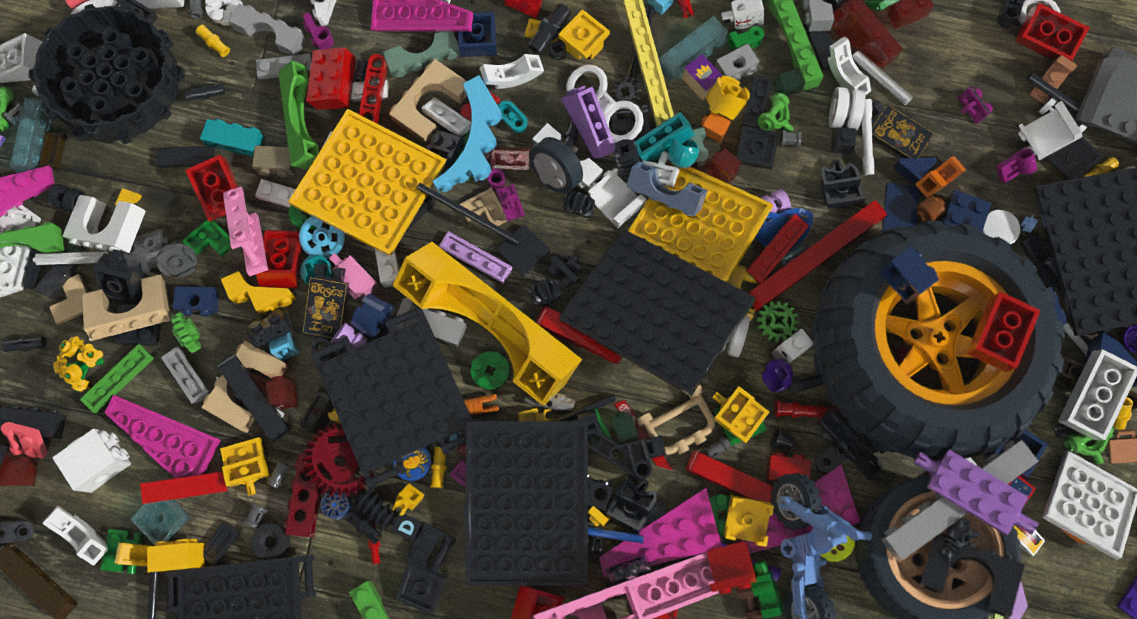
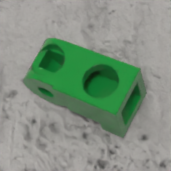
M753 26L749 31L739 35L734 31L729 33L727 43L732 52L746 44H749L751 49L756 48L762 42L764 30L759 26Z

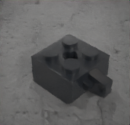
M114 249L111 254L104 253L95 264L93 270L98 290L102 289L108 298L136 305L143 295L141 279H144L141 262L124 258L122 251Z

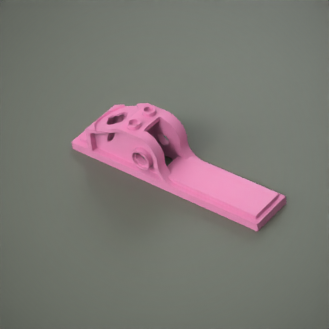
M706 552L532 617L533 619H564L567 615H576L579 619H607L601 602L626 593L633 614L620 619H652L719 592H712L710 584L714 583Z

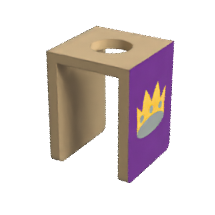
M701 54L684 68L682 79L701 100H705L716 80L723 75Z

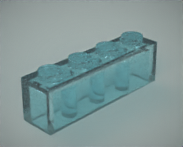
M713 16L659 58L662 73L671 82L676 78L680 79L683 76L684 68L701 54L707 58L717 46L721 47L726 42L728 31Z
M24 98L10 168L17 173L40 168L38 166L45 133L49 131L51 121L43 113L42 99Z

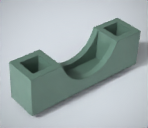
M438 32L434 34L432 45L424 52L410 53L401 46H397L383 51L392 78H400L407 73L422 70L429 63H432L434 59L439 62L453 60L460 56V51L453 32Z

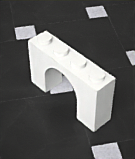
M79 195L63 237L69 239L70 244L79 247L81 245L90 249L95 247L107 252V249L110 252L117 249L129 253L144 217L145 210L132 203L118 201L109 224L98 233V225L106 204L93 197Z

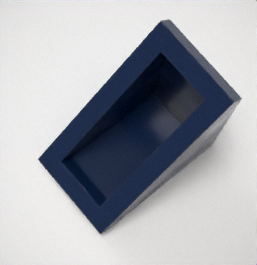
M937 158L899 159L894 164V169L915 186L937 162Z

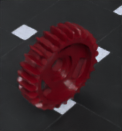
M333 424L330 430L328 426H325L324 432L318 430L317 436L313 435L311 437L312 442L308 441L306 444L310 449L306 448L303 452L308 455L302 459L303 462H308V464L303 466V469H309L305 477L312 476L313 478L309 484L316 482L315 490L322 487V494L329 490V497H332L335 492H337V498H340L343 492L345 497L350 495V491L355 495L358 492L357 489L362 491L364 485L367 484L363 474H361L360 478L353 476L358 462L349 441L330 444L328 442V439L333 437L347 439L343 427L340 424L337 429L336 424ZM337 456L342 457L345 461L344 466H336L334 458ZM319 463L332 478L330 481L318 470L317 465ZM369 472L370 476L374 477V474L372 472Z

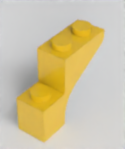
M239 271L221 279L226 293L232 302L240 304L246 302L250 297L256 312L260 315H269L274 309L286 307L292 304L293 300H296L295 295L287 288L254 287L249 285L245 276Z

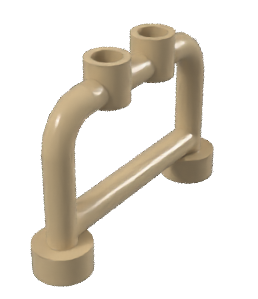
M701 385L697 387L692 396H689L690 400L653 419L649 412L636 419L639 427L643 425L649 437L653 438L658 436L654 430L655 427L695 405H699L707 420L706 427L672 446L665 447L666 455L678 452L680 455L688 451V445L694 442L696 446L706 441L705 436L713 431L715 427L714 416L701 395L704 392Z

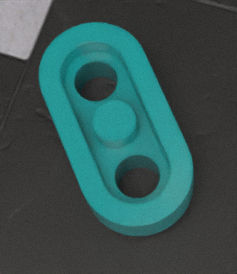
M511 101L499 103L498 107L501 110L502 121L513 132H524L528 127L526 116ZM505 110L510 111L508 114L503 113Z

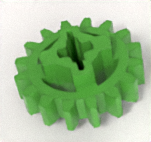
M778 300L774 305L773 301L768 304L769 307L764 305L762 307L763 311L758 312L761 318L756 319V322L760 323L757 330H763L761 336L767 335V341L774 338L775 343L779 342V339L784 342L787 340V337L790 338L793 335L791 332L795 333L798 330L794 327L799 324V321L795 320L798 314L792 313L794 307L787 308V302L781 305V301ZM766 318H767V320H768V326H766V322H765V319H766ZM777 319L781 321L779 324H775Z
M181 312L171 316V321L174 324L172 333L182 347L188 348L191 353L201 349V343L198 340L200 332L192 319L185 318Z

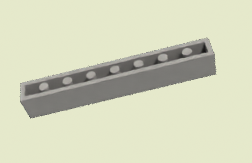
M1021 440L1016 443L1013 441L1008 442L1001 447L1003 451L1000 454L993 453L985 459L986 464L982 467L979 464L977 466L1008 484L1039 461ZM936 494L935 497L937 499L932 503L929 501L923 503L918 507L919 512L914 516L910 513L901 519L903 524L897 528L893 525L884 532L886 536L881 541L896 561H901L968 512Z

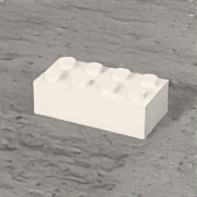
M1103 349L1092 351L1058 422L1093 440H1106L1136 379L1137 366Z

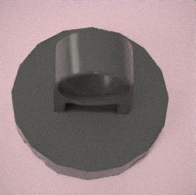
M174 241L170 245L164 246L157 254V267L167 276L172 274L178 275V277H185L196 269L197 255L195 251L189 246L184 245L181 241Z

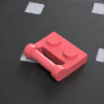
M6 422L1 426V431L6 435L10 443V451L13 455L22 453L31 458L37 457L41 459L47 456L48 451L38 429L11 422Z

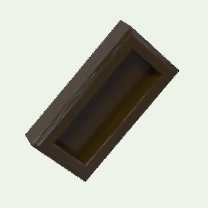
M46 131L38 163L40 168L50 166L52 169L59 170L67 135Z

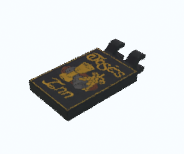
M873 101L872 113L876 117L874 120L871 118L872 139L903 158H919L935 133L887 104L884 108L879 101Z
M319 264L315 266V276H311L309 279L302 333L333 338L344 324L349 283L344 282L346 268H335L334 278L326 277L327 265Z

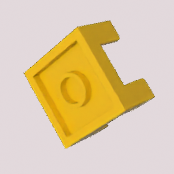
M731 495L723 533L724 537L731 540L751 541L756 545L767 547L768 536L766 532L769 516L773 515L774 505L768 502Z

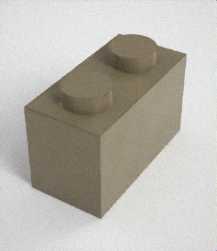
M255 146L252 167L259 175L269 176L270 174H277L281 177L294 175L295 167L291 166L288 147Z

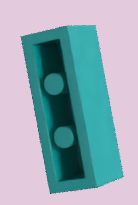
M679 112L634 143L640 158L644 161L654 162L660 158L663 151L668 153L674 138L682 144L696 134L688 120Z
M207 119L200 140L206 146H213L217 149L254 157L255 146H263L265 138L260 130L254 127H249L248 129L237 123L227 124L220 119Z

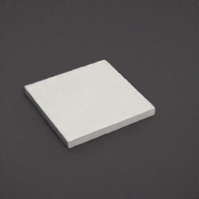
M1066 451L1063 454L1042 518L1112 558L1119 560L1122 558L1136 510L1137 488L1074 453Z

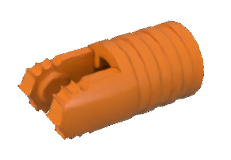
M496 394L464 400L471 416L499 411L497 405L483 407L482 405L484 402L496 400Z

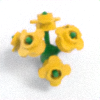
M76 336L71 337L68 341L64 340L60 344L59 351L61 352L57 356V362H53V369L55 373H59L60 378H64L68 384H72V389L83 392L84 389H90L88 387L89 380L84 379L88 369L94 368L95 365H103L104 359L102 351H97L91 344H87L84 347V341L79 340L80 338ZM77 355L79 362L68 363L67 358H64V356L71 358Z

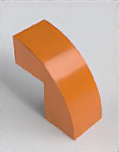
M953 156L936 170L925 175L915 185L928 198L956 179L966 169Z

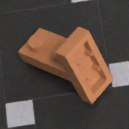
M1060 55L1049 65V69L1042 79L1058 89L1077 65ZM1036 86L1029 94L1030 97L1042 105H1045L1051 98Z

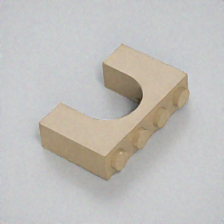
M434 59L432 63L425 67L424 73L414 80L413 86L403 93L402 99L398 104L392 106L389 113L394 123L427 145L434 130L437 128L436 124L417 111L419 99L428 92L440 91L461 104L467 97L463 87V83L467 81Z
M161 274L141 279L142 299L135 308L125 313H110L109 300L102 289L82 294L84 330L91 341L170 321L167 285Z
M245 340L243 344L241 343L237 347L235 355L248 371L261 372L277 382L281 380L289 367L259 348L255 349L251 343ZM224 376L219 377L215 381L211 394L209 393L205 397L202 408L247 433L255 418L250 411L241 407L235 401L233 388Z

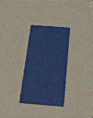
M887 183L885 212L888 215L884 218L883 232L898 226L907 225L909 227L917 225L916 213H918L917 206L920 189L917 186Z

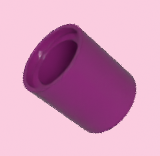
M492 169V173L487 177L490 188L492 187L494 191L504 188L506 184L504 173L500 169ZM495 177L501 178V181L498 183L492 182Z

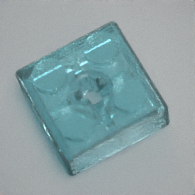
M174 500L144 504L131 517V521L154 545L155 542L168 541L190 519V516ZM159 514L163 515L162 522H158L160 520Z

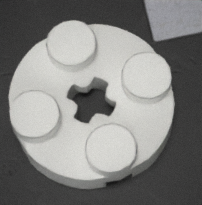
M205 0L206 12L210 19L215 23H221L225 26L231 25L229 19L238 4L243 5L241 0ZM223 5H228V6L226 7L227 10H223V9H221V7H222Z

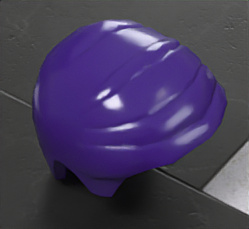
M772 359L765 366L766 369L762 373V380L770 391L776 393L787 389L792 384L794 372L791 365L785 360Z

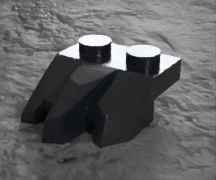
M833 159L832 169L821 166V188L827 209L865 202V196L860 185L861 176L858 168L849 162L846 167H842L839 160Z
M629 477L620 484L614 493V499L605 510L604 516L639 535L652 514L657 501L656 491L647 492L649 482L646 479L634 485L633 479Z
M643 554L606 568V573L612 584L615 582L621 584L636 576L640 577L647 574L651 567L648 557Z

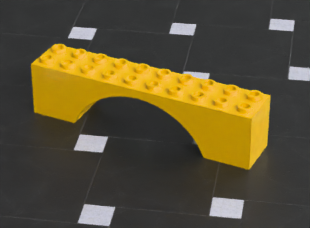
M433 242L405 258L392 286L421 309L433 308L452 311L468 317L486 328L499 340L507 351L513 366V382L544 406L566 385L582 360L579 356Z

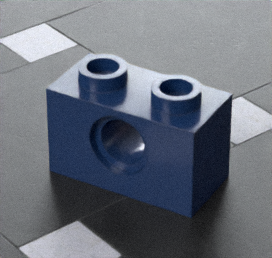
M175 287L173 310L178 313L181 312L184 316H191L192 313L205 317L211 316V314H218L219 291L214 287ZM199 298V303L193 306V302Z

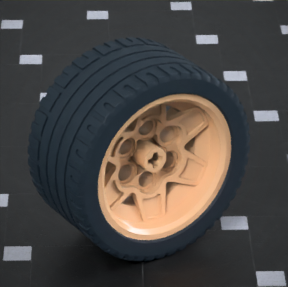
M929 474L910 479L875 499L867 508V512L863 514L862 520L858 525L859 529H857L859 531L871 532L872 539L855 541V560L858 564L857 569L861 574V580L865 583L864 586L870 591V595L876 599L875 601L883 606L882 608L891 612L890 614L899 617V619H987L991 614H994L986 611L992 590V579L987 569L981 564L971 560L957 562L956 569L952 567L949 569L942 594H938L921 588L920 584L912 578V576L924 573L934 538L901 561H896L881 541L886 536L884 532L893 525L897 528L903 524L901 519L910 513L914 516L919 512L918 507L927 501L932 503L937 499L935 497L937 493L927 488L931 480ZM970 513L961 517V519H968L970 521V529L976 530L979 533L978 538H971L969 541L975 545V548L984 550V548L996 551L999 556L1005 558L1006 556L1018 558L1020 563H1022V559H1020V555H1022L1021 543L1017 536V529L1014 527L1015 524L1012 526L1009 534L1004 535ZM946 528L945 530H943L941 533H939L938 535H940V534H946L947 528ZM915 554L921 559V563L918 566L913 562ZM953 578L961 580L962 582L958 586L952 588Z

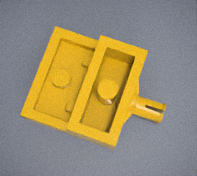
M739 386L728 398H724L718 392L712 397V399L721 404L720 410L713 420L743 443H747L770 412Z
M258 437L220 448L226 486L246 485L248 496L255 495L254 482L270 476L261 438Z

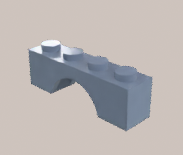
M640 161L632 166L626 186L635 193L649 196L651 200L665 203L667 207L681 210L688 216H695L701 211L708 191L692 183L682 190H670L660 182L656 168Z

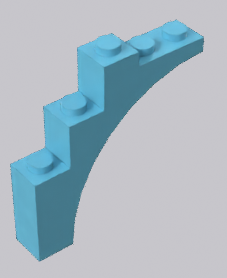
M479 75L463 83L464 91L472 109L470 135L464 151L457 161L444 174L433 181L438 193L451 190L457 183L466 182L470 176L476 182L486 179L492 173L483 153H489L497 146L496 138L488 126L498 124L502 119V114Z

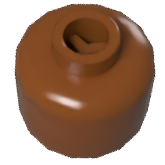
M930 196L918 204V213L916 215L921 222L938 221L944 217L947 207L940 197Z

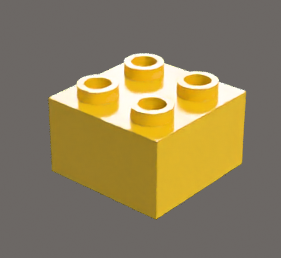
M197 539L155 542V546L147 547V572L205 567V559L203 557L205 543H197Z

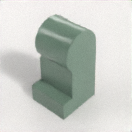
M704 128L693 130L696 135L690 138L699 146V155L693 164L697 167L705 165L709 155L708 150L703 145L706 136Z

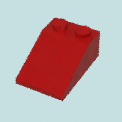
M218 155L186 169L185 171L208 221L211 222L226 215L223 192L238 188L226 158Z
M265 230L263 243L268 270L256 274L259 287L298 288L302 261V247L299 241L300 231Z

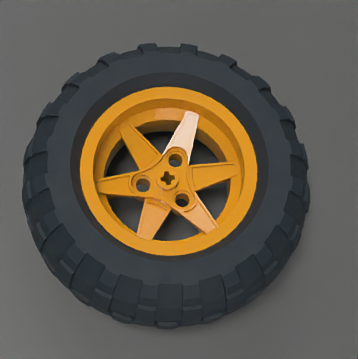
M942 221L920 222L915 226L908 227L905 225L890 228L879 236L859 245L837 267L823 288L818 299L816 316L812 322L811 336L815 348L814 365L817 374H821L827 389L825 393L831 404L839 408L848 419L846 422L859 434H865L886 451L897 452L910 456L913 459H917L918 453L922 452L934 461H941L948 450L966 459L989 453L1020 436L1030 426L1032 419L1042 412L1054 393L1051 391L1052 386L1061 374L1064 358L1060 354L1061 341L1065 338L1064 326L1057 318L1054 308L1056 303L1055 296L1050 288H1045L1035 273L1038 270L1029 259L1023 260L1017 253L1011 250V244L1000 237L992 238L980 233L978 228L972 225H946ZM910 246L921 253L923 260L928 266L935 269L940 279L914 299L917 305V321L890 315L894 306L902 298L879 273L890 261ZM998 292H1002L1041 310L1016 369L1006 373L980 361L979 367L967 383H963L957 357L974 358L966 354L973 338L960 333L971 319L976 328L978 327L990 297ZM933 293L948 297L956 302L958 306L941 317ZM944 323L950 326V331L945 329ZM911 331L917 334V339L911 336ZM886 332L902 337L905 344L912 346L900 366L897 365L891 355ZM937 356L943 359V365L937 361ZM928 364L930 368L938 371L943 390L923 387L910 379V377Z

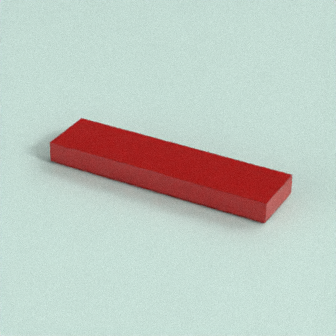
M793 214L745 272L761 284L809 225L799 216Z
M223 471L140 483L142 504L227 491Z

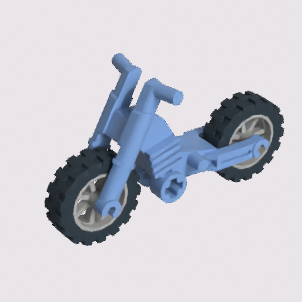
M801 473L783 475L777 479V482H774V489L771 490V504L774 505V515H777V520L782 522L784 527H790L792 530L807 528L808 526L814 527L810 533L787 538L781 542V552L786 558L793 560L792 570L794 571V576L791 580L792 592L787 594L788 599L785 600V615H787L788 619H835L837 617V613L833 608L835 605L833 601H830L829 594L824 592L823 578L819 574L820 567L827 564L824 557L820 558L821 554L831 551L833 547L841 543H846V535L855 541L871 540L872 533L857 530L849 522L830 511L827 506L821 505L822 500L818 494L820 493L819 489L815 487V482L812 479H808L807 475H801Z

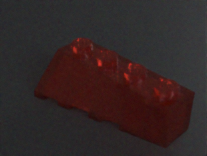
M848 0L833 14L834 22L831 28L837 31L836 34L849 39L852 46L858 47L865 52L864 55L881 68L896 60L902 52L903 48L863 0Z

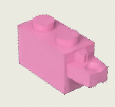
M334 253L329 258L336 265L333 271L338 267L346 268L344 282L349 283L350 289L348 293L355 300L359 298L362 301L366 295L373 293L379 287L377 282L351 255L347 259L341 260Z

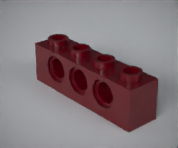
M299 454V458H296L294 465L296 476L291 482L293 493L287 505L289 516L285 520L284 530H286L285 535L314 538L322 487L315 490L317 483L309 484L311 479L305 480L304 475L309 469H303V466L308 464V462H303L302 459L308 455ZM319 463L317 465L318 470L325 476V469ZM307 490L309 493V497L307 500L303 501L301 499V493ZM301 510H303L305 512V518L304 520L299 521L297 515Z

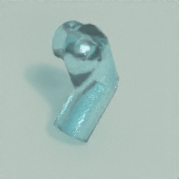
M799 245L790 250L780 260L781 263L788 264L805 252V247Z

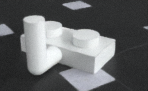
M666 151L661 153L658 163L643 160V163L657 169V176L664 186L674 188L679 169L667 166L671 162Z

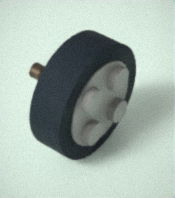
M546 137L530 150L529 161L534 173L552 191L567 194L583 179V169L575 155L578 152L576 146L569 148L565 143L556 138Z

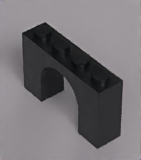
M940 534L935 536L920 587L942 594L949 569L959 561H975L987 569L992 579V590L986 611L1010 618L1025 564L1020 563L1018 558L1006 556V558L999 556L996 551L984 548V550L975 548V545L970 542L960 546L962 549L958 553H954L955 557L949 560L939 553L940 547L943 546L944 538H948L947 535Z

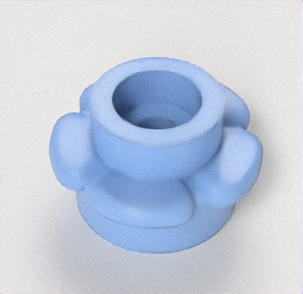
M1034 215L1030 218L1025 217L1020 225L1023 227L1022 231L1030 233L1038 222L1037 219L1033 218Z

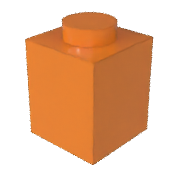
M711 112L709 116H704L700 125L705 129L706 136L720 143L729 129L731 121Z

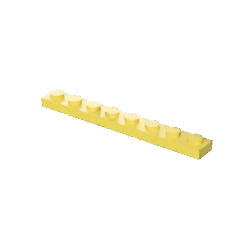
M623 0L656 127L672 118L674 114L642 0Z

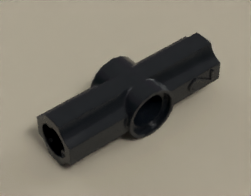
M558 3L548 18L545 17L541 21L537 33L528 44V48L534 54L541 55L549 43L558 37L563 24L571 15V11L566 5Z

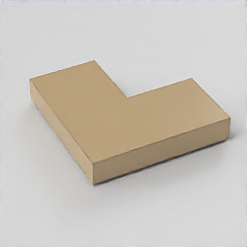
M492 187L460 203L461 206L479 216L485 214L488 221L497 226L507 222L501 203Z
M79 274L69 278L63 285L67 299L50 306L54 320L58 325L83 314L82 294L88 293L82 276Z

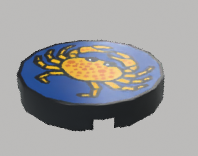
M424 447L402 457L401 459L407 472L402 475L399 473L397 476L408 482H417L424 479L429 474L433 464L429 450ZM395 461L393 462V467L397 466Z

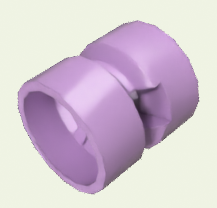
M783 189L772 192L770 197L768 195L761 197V199L773 204L770 212L780 214L791 209L790 200Z
M344 323L332 338L331 344L342 340V337L348 336L353 349L366 344L368 338L360 332L354 334V329L347 323Z

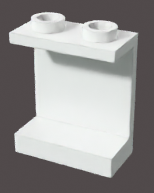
M1062 101L1055 105V110L1025 127L1023 124H1020L1019 128L1021 131L1018 132L1023 142L1027 140L1030 145L1027 148L1034 151L1038 160L1082 137L1081 130Z
M615 168L612 171L608 170L602 176L601 181L598 183L594 182L588 188V196L595 200V206L619 229L643 208L646 198L642 194L637 196L630 188L626 187L627 184L618 176V169Z

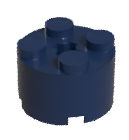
M368 294L362 300L364 302L363 306L356 308L351 325H353L352 328L364 335L377 339L380 333L384 334L388 328L384 319L390 318L393 315L395 307L372 294Z

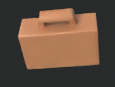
M1133 430L1117 431L1116 439H1108L1107 446L1111 464L1137 462V438ZM1129 434H1131V437H1132V438H1122V439H1120V435H1129Z

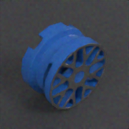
M337 492L332 497H329V493L325 494L320 504L322 513L327 518L336 520L346 517L352 506L349 496L345 497L344 493H342V496L337 498Z

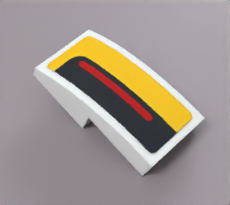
M1015 525L1014 527L1017 529V536L1021 543L1020 547L1029 555L1034 556L1045 540L1036 530L1030 535Z

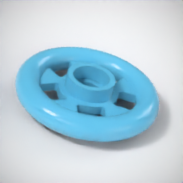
M312 216L303 223L299 232V241L302 249L308 255L319 254L326 257V259H329L334 253L337 255L343 248L345 233L330 226L329 230L322 228L323 221ZM312 225L317 228L313 234L308 232ZM321 233L325 235V239L323 241L319 240L318 238L319 234ZM331 233H337V242L331 241ZM311 239L317 245L314 248H311L308 244V241ZM329 245L330 250L322 252L321 246Z

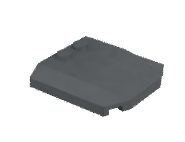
M1125 56L1100 59L1075 121L1090 127L1103 129L1137 146V61Z

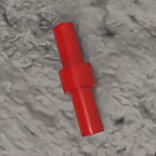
M367 540L368 549L371 550L372 564H379L380 540L376 544Z

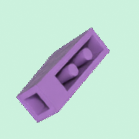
M581 86L567 91V96L561 98L593 159L601 158L614 152L615 144L593 87L585 88V86Z

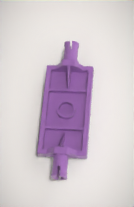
M948 450L942 460L937 462L922 452H919L916 456L917 459H914V464L930 473L931 480L927 488L1002 534L1008 535L1014 524L1030 535L1036 530L1034 526L1038 527V522L1021 513L1028 499L1026 495L953 451Z

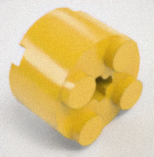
M719 77L706 96L707 102L710 105V111L714 114L720 113L734 120L750 98L748 89L746 87L742 89L739 86L740 82L732 77Z

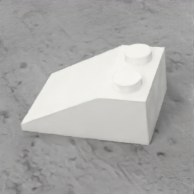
M24 33L1 44L0 83L31 80L28 77V70L34 68L36 53L43 42Z

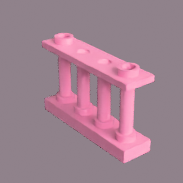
M242 187L223 192L232 249L242 247L246 271L249 276L267 271L268 266L259 216L256 212L248 215Z

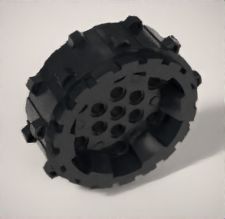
M93 4L85 5L84 10L66 17L56 27L47 28L43 33L45 39L40 44L36 53L34 68L28 70V77L36 83L37 92L43 100V113L51 121L60 119L67 127L72 129V136L78 141L83 142L87 138H92L104 142L120 140L123 144H128L132 142V138L136 137V135L149 131L155 127L157 122L162 119L168 120L172 115L170 107L175 102L178 94L180 80L185 78V70L177 65L176 57L171 50L174 44L170 36L163 29L157 30L149 20L144 19V13L140 8L135 6L131 9H122L115 6L96 8Z

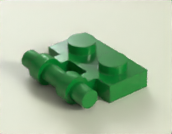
M109 529L106 539L108 550L103 555L100 570L123 572L125 565L115 564L118 544L143 545V533L135 532L133 540H130L131 531ZM128 565L126 573L135 574L136 565Z

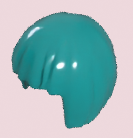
M674 138L668 149L670 162L679 168L690 167L699 155V146L691 139L684 146Z
M313 254L303 261L300 275L306 284H309L311 276H315V266L319 264L327 265L326 277H333L332 266L326 257Z

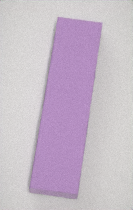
M449 231L438 246L446 253L502 284L505 283L513 269L507 263Z

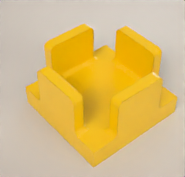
M582 9L558 36L565 43L566 51L577 60H580L581 56L584 59L588 57L593 59L603 49L604 40L610 35V31Z

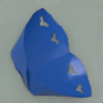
M802 208L789 209L780 214L770 212L767 219H772L768 222L764 221L755 237L765 248L790 219L787 216L796 214L809 227L790 248L791 250L794 246H798L808 235L813 223L814 214ZM801 214H803L804 216H808V217L805 218V219H803V217L801 216Z

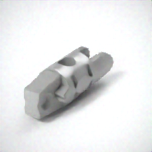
M557 393L544 406L532 397H525L524 403L556 411H572L575 400L565 397L566 395Z

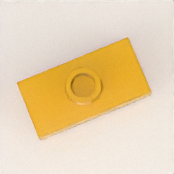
M119 543L115 564L147 566V547H151V545Z

